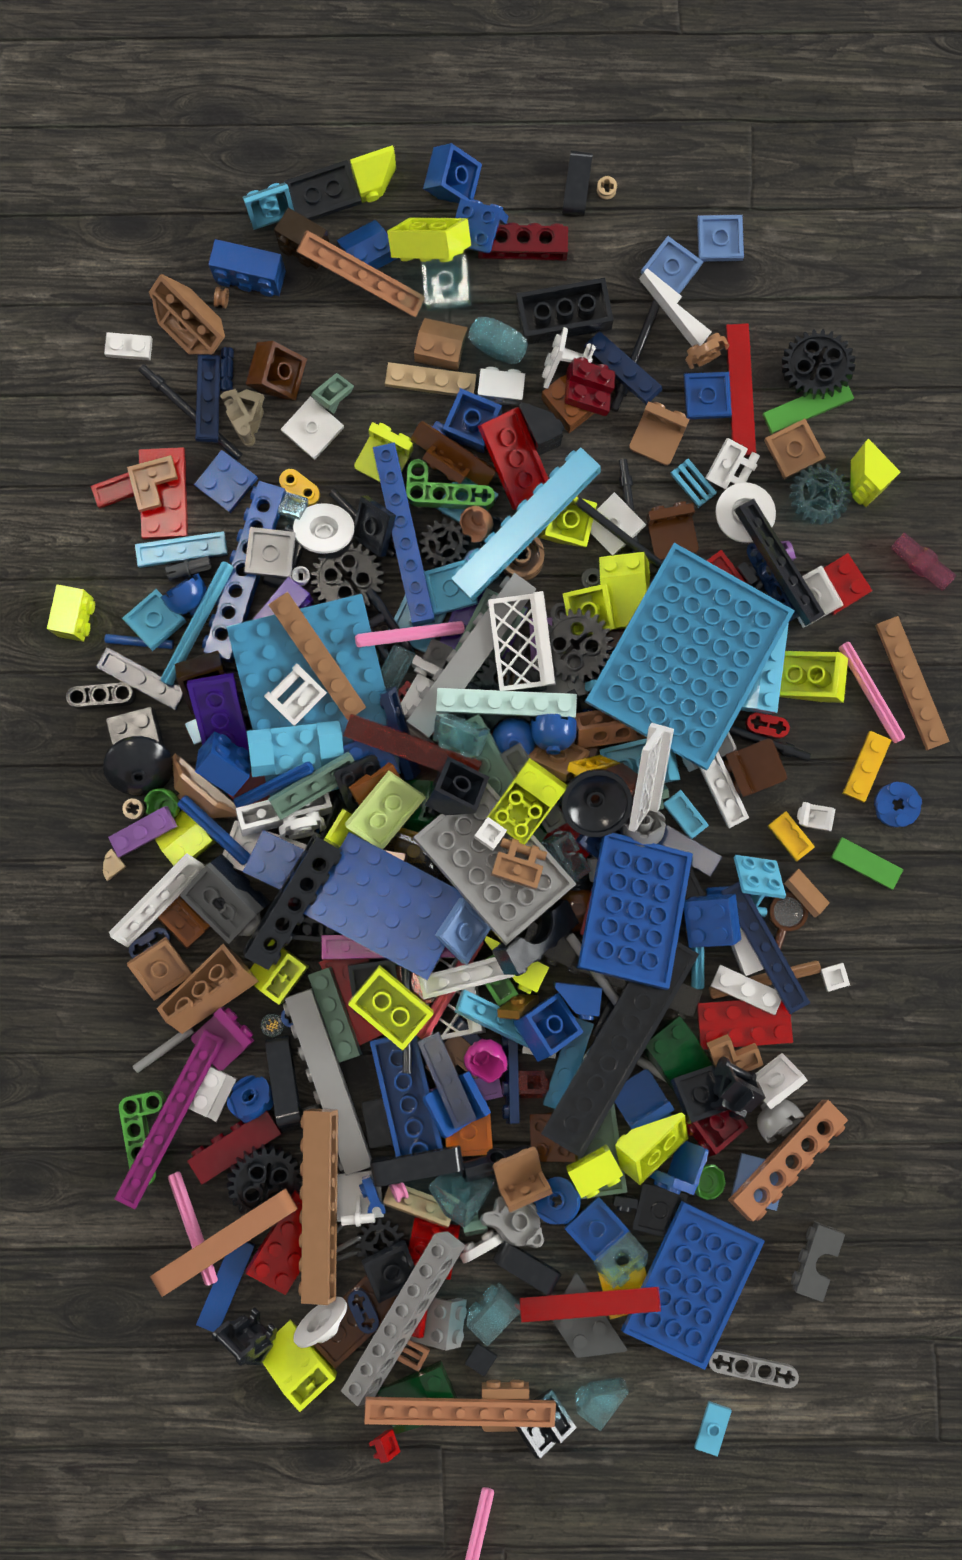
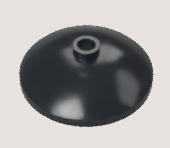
M132 736L119 740L109 748L104 757L103 770L107 781L118 791L128 795L143 796L147 795L149 791L163 788L169 782L173 773V760L169 750L159 741L144 736Z
M594 769L579 774L567 785L562 796V812L565 820L576 832L589 837H602L614 833L625 824L632 810V795L628 785L619 775L608 770ZM593 795L599 796L597 800H591V797Z

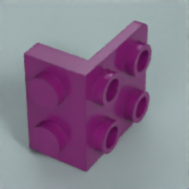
M225 1007L219 1008L214 1013V1016L191 1037L192 1042L196 1045L205 1029L225 1039L212 1063L220 1071L224 1070L255 1041L251 1037L253 1036L251 1030L246 1025L241 1026L236 1020L238 1018L237 1015L229 1007L227 1009Z

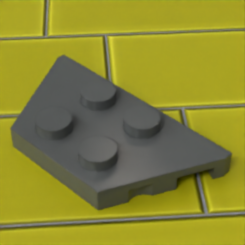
M576 1272L573 1274L572 1280L563 1294L588 1293L590 1291ZM606 1316L552 1320L576 1358L620 1353L628 1350Z

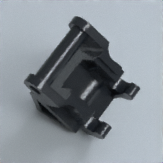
M721 1057L718 1060L713 1074L715 1077L713 1091L719 1097V1100L712 1102L710 1106L716 1110L726 1108L731 1110L729 1117L735 1120L746 1118V1114L751 1113L766 1098L759 1082L756 1081L757 1076L752 1071L747 1072L734 1065L726 1057Z
M255 1307L251 1310L252 1314L249 1318L241 1315L235 1321H226L212 1334V1339L215 1342L219 1341L236 1358V1362L240 1366L245 1363L247 1365H261L273 1347L272 1341L276 1339L277 1328L271 1323L267 1330L260 1323V1311Z

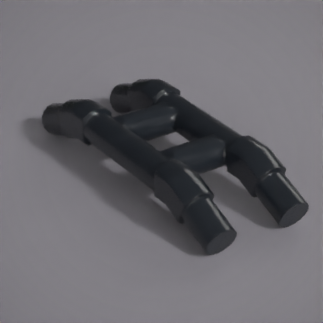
M368 589L365 594L379 612V614L369 620L371 632H375L373 628L385 621L390 630L400 629L374 589ZM398 642L410 660L414 659L417 654L410 642ZM391 643L375 645V649L390 672H395L398 666L386 648Z

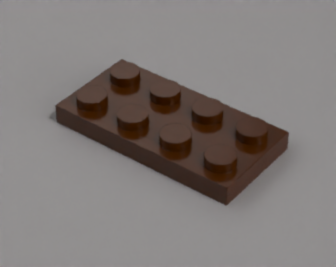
M367 1275L342 1296L347 1303V1310L335 1336L323 1343L314 1344L334 1369L373 1334L364 1333L359 1329L348 1305V1297L351 1291L356 1288H363L368 1292L379 1316L378 1328L398 1296L397 1294L378 1303ZM355 1294L353 1301L354 1304L359 1303L361 1309L364 1308L362 1304L365 1299L364 1296L359 1297L358 1294ZM363 1313L365 1316L363 1325L368 1324L369 1327H372L374 1318L369 1319L367 1313Z

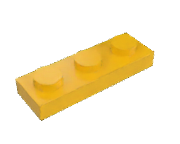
M872 731L868 732L842 794L863 803L866 801L891 739Z
M597 755L569 762L567 771L575 774L574 777L589 770H606L620 762Z

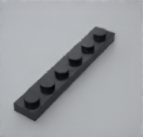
M755 499L737 507L734 510L804 625L807 626L824 616V611Z

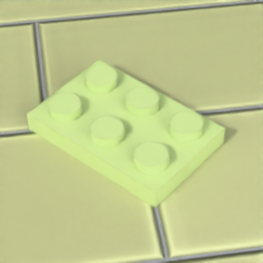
M388 770L346 821L345 825L372 845L383 850L425 800V796Z

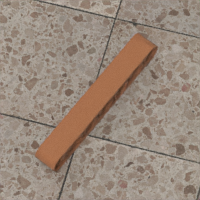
M284 1189L150 1277L163 1297L290 1215L298 1207L287 1189Z

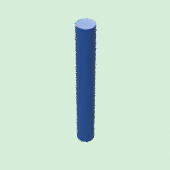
M105 635V643L148 647L139 637ZM165 640L157 648L173 649L174 640Z

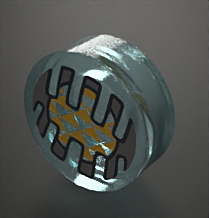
M268 1014L261 1021V1030L266 1036L275 1037L284 1030L285 1025L278 1014Z

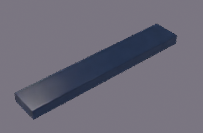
M740 882L721 891L722 895L736 894L740 928L787 1012L792 1014L810 1004L809 999L749 894L742 893Z

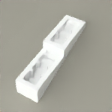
M646 269L639 280L691 346L696 344L701 346L711 334V331L677 304L682 297L649 269Z

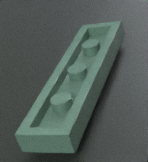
M349 751L268 798L279 819H284L338 787L333 773L336 769L354 762Z
M332 967L309 974L308 977L338 1062L360 1056L362 1052Z

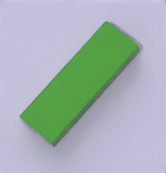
M843 837L840 838L831 856L832 859L891 890L894 889L904 870Z

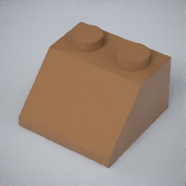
M424 318L414 350L415 362L458 371L468 327Z

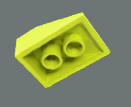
M645 552L599 557L600 584H607L616 629L627 627L650 586L649 561Z
M785 651L779 697L844 703L848 658L841 652Z
M488 936L484 939L491 950L500 944V942ZM537 961L528 966V970L524 974L512 977L515 982L519 983L517 988L528 994H531L532 990L538 992L549 969L548 966Z
M681 1112L634 1128L626 1135H622L615 1145L620 1169L641 1185L688 1140L685 1115Z

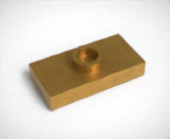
M518 994L511 997L508 1002L497 1009L498 1017L520 1019L539 1003L538 995Z

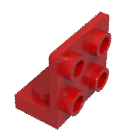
M414 1218L409 1252L414 1265L416 1266L435 1233L448 1231L458 1239L460 1226L449 1224V1227L445 1228L421 1218ZM452 1269L446 1277L448 1280L451 1279Z

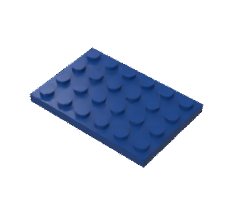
M349 832L340 847L342 857L336 866L332 865L328 872L330 874L329 879L324 886L320 885L316 892L317 898L313 905H308L303 914L428 981L445 949V946L436 938L435 934L458 899L464 897L456 888Z
M617 833L602 836L577 968L668 990L670 988L693 853L655 843L641 844L633 840L632 837Z
M681 1201L641 1288L659 1287L661 1312L628 1314L622 1326V1332L705 1370L765 1241Z

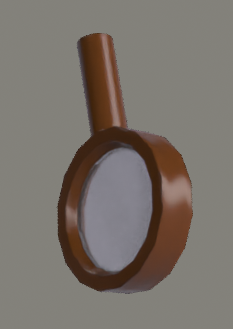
M789 892L786 893L784 899L774 898L768 910L770 921L778 928L775 941L780 950L786 932L798 930L805 924L808 918V910L793 893Z

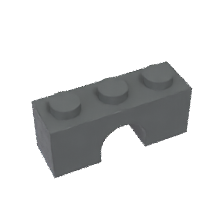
M815 1221L813 1226H809L806 1233V1240H808L806 1248H802L798 1258V1262H800L799 1269L794 1271L791 1279L792 1289L796 1293L821 1302L824 1301L830 1279L826 1275L817 1272L816 1262L824 1254L838 1257L845 1237L842 1231Z

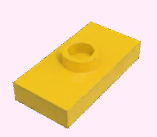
M787 811L768 825L769 829L795 861L800 860L815 848Z

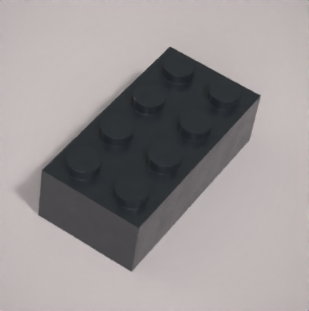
M605 278L517 293L516 305L524 345L552 341L555 339L556 334L561 335L564 327L568 329L566 338L612 330L614 320Z

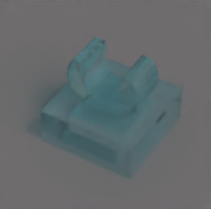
M287 492L278 507L279 514L286 516V520L294 522L295 519L300 520L308 506V498Z

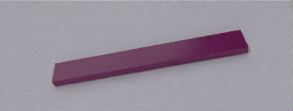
M205 1029L203 1030L116 1194L115 1200L136 1209L225 1039Z

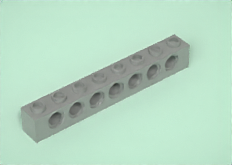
M448 1231L434 1234L342 1388L341 1392L356 1406L364 1405L365 1397L376 1396L464 1249L465 1245Z

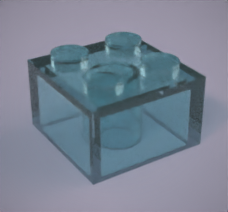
M466 255L454 256L453 260L449 262H440L439 259L421 262L424 300L428 311L472 306L469 263Z
M500 1282L496 1286L492 1284L484 1292V1299L480 1303L476 1301L467 1311V1327L487 1347L521 1312L520 1302Z

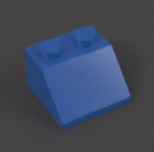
M452 143L433 147L423 189L441 200L458 204L460 199L470 201V199H474L482 164Z
M376 220L337 240L341 250L375 269L397 259L391 258L388 235Z
M561 982L553 983V987L572 1011L578 1014L579 1019L593 1020L594 1016H599L602 988Z

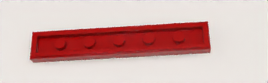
M727 324L725 328L726 340L729 343L727 363L730 377L732 440L747 448L748 450L744 457H750L752 452L756 453L749 324Z
M659 1287L520 1298L521 1322L661 1312Z

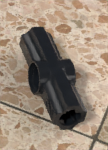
M523 1145L505 1151L501 1148L490 1149L486 1156L463 1162L462 1178L467 1183L486 1177L496 1180L493 1164L502 1158L512 1156L529 1147L528 1145Z

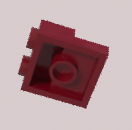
M584 357L574 358L568 366L566 373L565 404L606 417L610 412V394L614 390L615 371L610 370L605 364L595 365L589 363L588 359Z
M731 1110L689 1125L686 1121L687 1134L689 1136L693 1135L698 1142L696 1145L708 1149V1157L718 1154L748 1128L743 1119L735 1120L729 1117Z

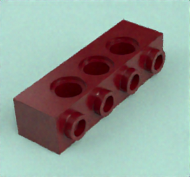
M507 223L506 225H498L491 251L489 253L478 251V259L567 261L568 226L557 223L550 226H541L538 223L528 225ZM498 237H503L506 239V241L504 243H499L496 241V239ZM526 238L529 241L527 243H520L518 239ZM542 238H548L551 242L548 244H543L540 242V240Z

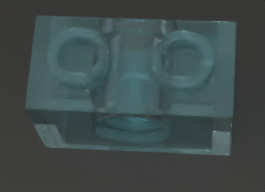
M628 1231L594 1261V1267L614 1289L617 1285L619 1287L623 1286L630 1279L629 1275L635 1269L638 1272L648 1263L646 1261L648 1259V1252ZM620 1257H625L629 1260V1263L626 1266H619L616 1261Z

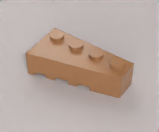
M222 944L157 1010L166 1023L183 1034L259 981L241 958L225 944Z

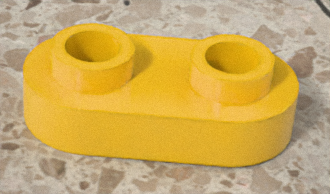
M287 469L280 475L279 482L281 487L285 488L286 492L302 505L309 507L318 503L320 499L319 489L298 471ZM288 477L294 478L292 483H287L286 481ZM307 490L312 491V495L309 497L304 496Z

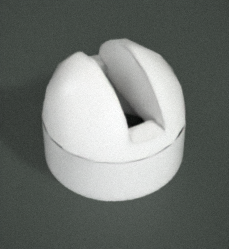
M303 566L294 568L292 580L300 586H305L310 580L309 570ZM299 573H303L302 581L299 580Z

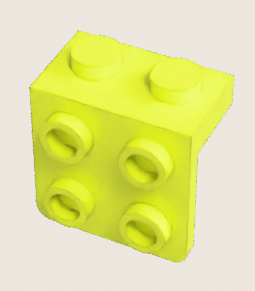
M372 422L369 428L370 437L354 466L357 471L380 482L373 447L395 442L401 472L414 449L413 443L410 442L411 439L402 433L397 435L391 432V428L383 423L378 425Z

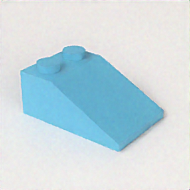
M274 183L267 189L261 191L254 190L243 196L254 230L279 222L288 207L294 210L286 183Z
M647 738L599 749L600 755L623 763L638 774L642 749L646 745ZM672 751L669 754L664 783L680 780L676 755Z

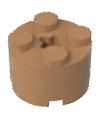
M538 537L520 553V555L526 554L525 560H519L517 556L503 571L506 576L508 575L511 578L516 573L525 581H528L539 574L543 567L545 554L543 544Z

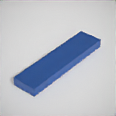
M246 1242L224 1257L217 1274L218 1281L213 1284L197 1321V1326L214 1332L222 1325L255 1244Z

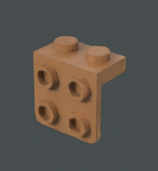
M648 401L629 448L635 453L668 466L673 459L690 419L686 418V415L682 412H672L665 409V406L661 403H651Z
M535 1147L523 1149L519 1153L502 1158L493 1164L498 1190L509 1212L552 1194V1189L542 1172L538 1152Z
M488 1380L482 1382V1399L529 1400V1382H524V1380H511L510 1382ZM482 1426V1429L486 1432L518 1431L516 1427Z

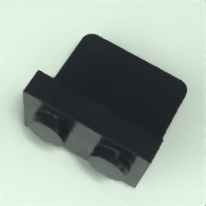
M374 754L367 755L340 767L333 773L340 791L337 794L338 798L348 812L359 807L348 787L364 775L368 774L371 776L381 769L378 758Z

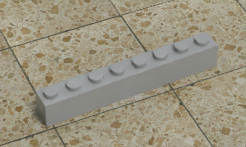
M514 573L511 578L508 575L499 586L502 588L498 596L493 594L490 599L533 594L536 588ZM528 600L520 601L515 609L520 612ZM508 602V603H509L511 606H513L515 602ZM504 603L494 604L495 614L501 619L511 609ZM489 608L485 614L481 612L473 621V624L476 625L471 633L469 631L465 632L459 641L462 643L459 650L453 649L447 657L446 661L449 663L444 670L442 668L438 669L432 678L435 680V683L431 688L425 687L419 696L422 701L417 707L412 705L405 715L409 718L406 723L428 739L447 714L445 712H436L437 688L465 689L494 649ZM512 611L505 622L511 625L518 614ZM496 618V625L498 626L501 621ZM502 624L497 631L500 639L508 629L505 624Z
M313 988L287 996L285 998L286 1003H283V1008L286 1016H291L293 1025L290 1027L294 1038L299 1039L301 1047H298L302 1061L306 1060L308 1069H306L308 1080L310 1083L314 1082L316 1091H313L317 1105L321 1104L323 1109H338V1167L340 1171L344 1170L346 1176L370 1167L372 1156Z

